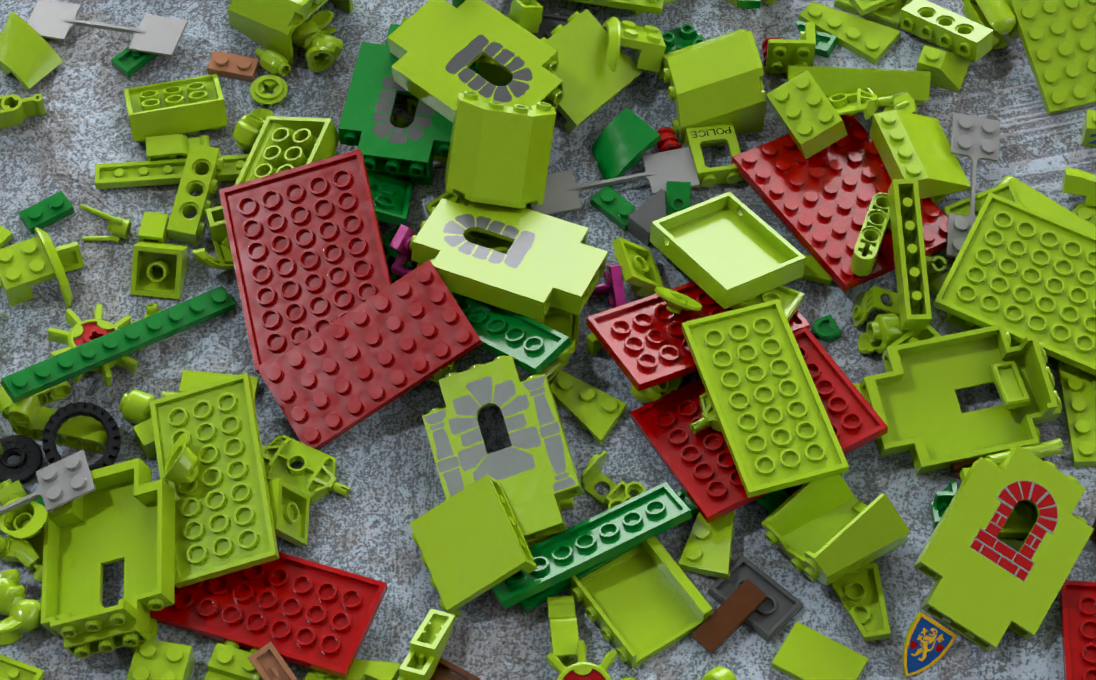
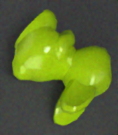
M321 10L315 13L310 19L305 20L291 35L292 44L307 50L305 53L309 70L315 73L328 69L344 48L343 41L331 35L337 29L335 27H326L334 17V13L331 10Z
M8 569L0 573V615L8 616L0 621V646L15 643L24 633L37 630L41 623V602L26 598L25 587L21 585L20 573L17 569Z

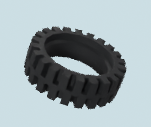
M77 402L67 404L52 414L44 427L42 435L43 451L50 465L62 459L56 447L58 430L70 418L81 415L92 417L99 421L105 428L108 438L104 454L95 463L89 465L90 471L110 466L116 461L121 445L120 431L114 418L105 409L93 403Z

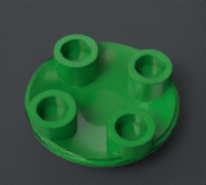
M683 24L681 28H675L662 33L666 45L664 54L706 41L699 32L694 30V26L690 24Z

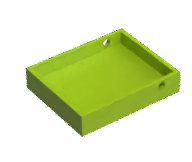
M731 192L711 198L651 223L650 242L724 309L803 277L806 257Z

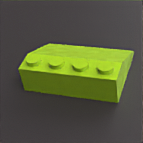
M217 73L124 89L133 142L139 141L144 143L146 142L145 137L182 133L196 134L200 130H219L223 126H228L224 98Z
M899 110L873 114L870 136L891 180L918 179L920 199L971 190V185L956 155L951 154V145L938 119Z
M267 116L235 185L332 157L340 140L332 119Z

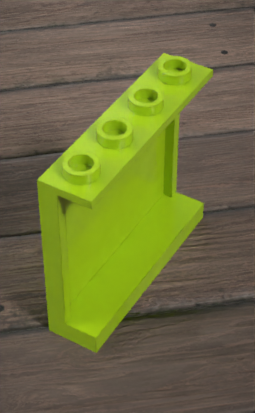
M585 9L580 14L578 11L572 14L567 19L568 24L564 27L562 24L558 25L551 32L552 36L549 39L545 37L540 39L558 51L559 67L554 75L563 80L564 96L558 103L557 109L567 119L568 122L564 125V128L569 133L633 83L642 73L621 48L619 50L616 71L610 70L606 62L608 32L588 9Z
M488 474L410 522L413 530L411 534L412 539L420 547L422 552L421 560L431 573L430 582L441 597L439 603L445 612L455 614L458 618L462 616L459 610L460 607L520 570L530 574L538 569L500 482Z
M655 536L641 542L638 546L580 580L575 575L571 577L570 593L574 595V600L582 603L587 617L591 622L598 624L603 638L608 643L611 642L614 645L619 659L623 663L627 662L631 669L696 631L712 615V607Z

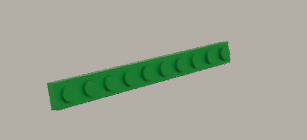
M223 286L217 287L1 378V385L13 403H16L234 310L235 302Z

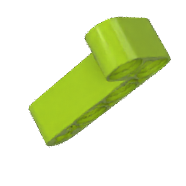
M877 193L873 196L856 242L850 269L858 276H867L872 272L887 228L891 229L887 193Z
M34 394L16 403H12L8 417L12 430L17 435L42 441L44 427L52 414L57 410L41 407L38 396ZM82 415L72 417L64 422L58 430L56 437L57 445L104 454L108 441L106 430L102 424L92 417Z

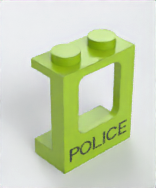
M732 122L685 129L684 144L685 147L690 149L700 183L698 187H712L715 184L722 183L735 184L743 181V176L737 171L734 163L727 166L707 167L701 151L702 147L728 144L731 158L740 154L741 151Z

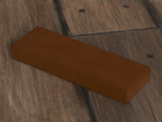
M746 579L692 634V638L712 655L767 600V596L750 580Z

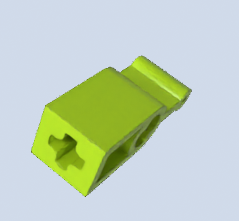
M15 94L0 96V129L20 125L29 116H43L46 114L42 94H35L33 97L22 99Z
M182 134L145 137L148 161L187 158L191 143L210 146L208 135L188 138Z
M574 595L547 597L551 652L559 658L564 666H570L577 663L576 647L579 641Z

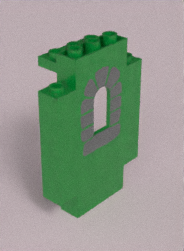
M390 24L387 37L401 25ZM386 38L385 45L362 42L338 128L340 144L358 146V149H361L366 171L379 172L419 185H432L434 180V156L448 157L453 123L419 99L413 123L406 128L393 126L390 120L397 93L413 94L394 82L391 66L399 58L390 53L388 39ZM478 59L468 67L477 74L479 73Z

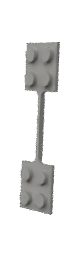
M38 0L27 21L43 38L65 41L70 29L74 26L131 33L134 35V38L128 48L129 50L171 57L188 24V20L144 14L137 28L76 20L82 7L80 4L52 0Z
M953 112L951 154L970 158L972 166L970 214L968 216L948 214L947 257H957L977 218L975 215L977 161L980 159L994 162L999 161V120Z
M689 147L643 155L644 173L582 185L575 183L572 170L547 174L543 205L531 204L532 210L547 215L582 209L579 199L581 191L639 179H646L649 182L653 195L661 188L666 193V181L691 182V188L700 186L690 149Z
M85 451L76 452L36 471L39 482L37 491L0 508V516L39 497L43 498L46 511L50 512L95 491L96 488Z

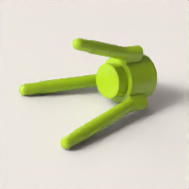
M84 204L80 205L81 209L109 220L107 232L111 233V236H83V241H112L119 243L121 238L127 239L129 237L132 226L131 220L111 216Z

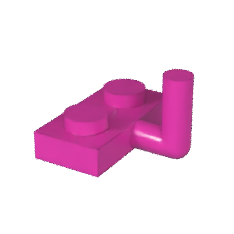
M402 224L389 245L398 253L391 271L400 277L411 272V270L403 267L406 260L415 266L418 265V262L411 260L412 250L409 249L413 235L417 234Z
M617 263L607 265V271L604 272L605 283L598 284L591 296L611 292V296H608L609 309L626 304L621 266Z

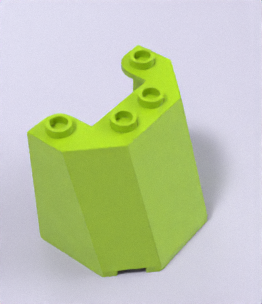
M232 0L228 8L229 23L266 50H274L282 54L289 60V65H292L294 63L291 37L293 31L328 0ZM329 0L349 14L353 11L352 0Z
M739 29L664 54L657 76L659 80L662 79L664 84L669 83V100L674 101L676 108L675 120H672V129L678 135L680 143L684 142L685 129L690 127L732 122L736 135L763 130L767 103L766 92L762 83L764 71L752 31Z
M464 91V94L458 93L445 170L446 191L465 195V199L471 202L513 208H526V204L543 205L556 118L555 107H551V104L546 102H537V105L531 106V110L527 106L519 104L514 105V107H508L499 101H490L489 104L483 103V99L478 97L479 94L473 91Z
M840 474L805 483L761 522V525L766 530L764 534L766 539L773 546L777 545L791 559L790 563L799 573L804 571L811 581L815 582L818 580L825 586L904 545L909 539L907 536L910 534L909 528L887 495L882 493L873 502L866 505L854 496Z

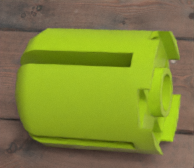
M962 0L964 6L961 12L965 18L993 30L992 50L1005 48L1013 43L1012 39L1016 40L1020 36L1016 17L1009 6L1008 0Z

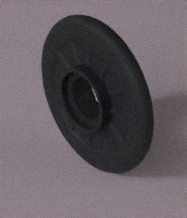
M11 435L0 439L4 452L0 455V483L11 479L12 482L19 480L20 483L31 479L42 465L43 456L39 445L31 438L22 435ZM13 455L21 457V460L16 464L7 463L8 458Z

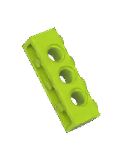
M913 0L901 9V29L976 62L992 50L993 30L926 0Z
M191 143L167 226L169 240L198 245L199 238L204 237L206 231V223H204L206 217L205 209L212 208V201L210 199L211 195L217 192L218 172L221 173L224 167V158H221L220 148ZM200 171H208L205 175L198 174ZM195 192L202 193L200 196L197 197L191 196ZM188 214H196L193 218H186Z

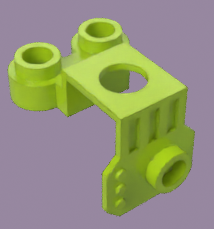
M873 286L868 292L864 291L856 298L852 312L854 326L859 328L874 308L895 313L900 318L898 293L877 286ZM881 295L890 297L889 307L882 303Z
M604 451L600 455L595 454L590 459L588 467L581 476V483L583 484L582 489L603 506H608V510L633 498L630 494L639 495L646 490L639 482L626 484L624 481H621L617 485L601 472L602 465L607 458V452ZM598 483H606L610 487L609 493L606 495L598 494L595 491V486Z

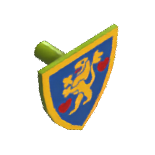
M919 611L907 629L908 632L903 645L902 665L904 676L918 674L933 666L944 656L958 635Z

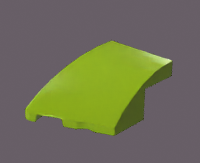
M12 11L8 14L7 22L0 33V69L5 75L12 72L27 91L60 65L63 60L34 28Z

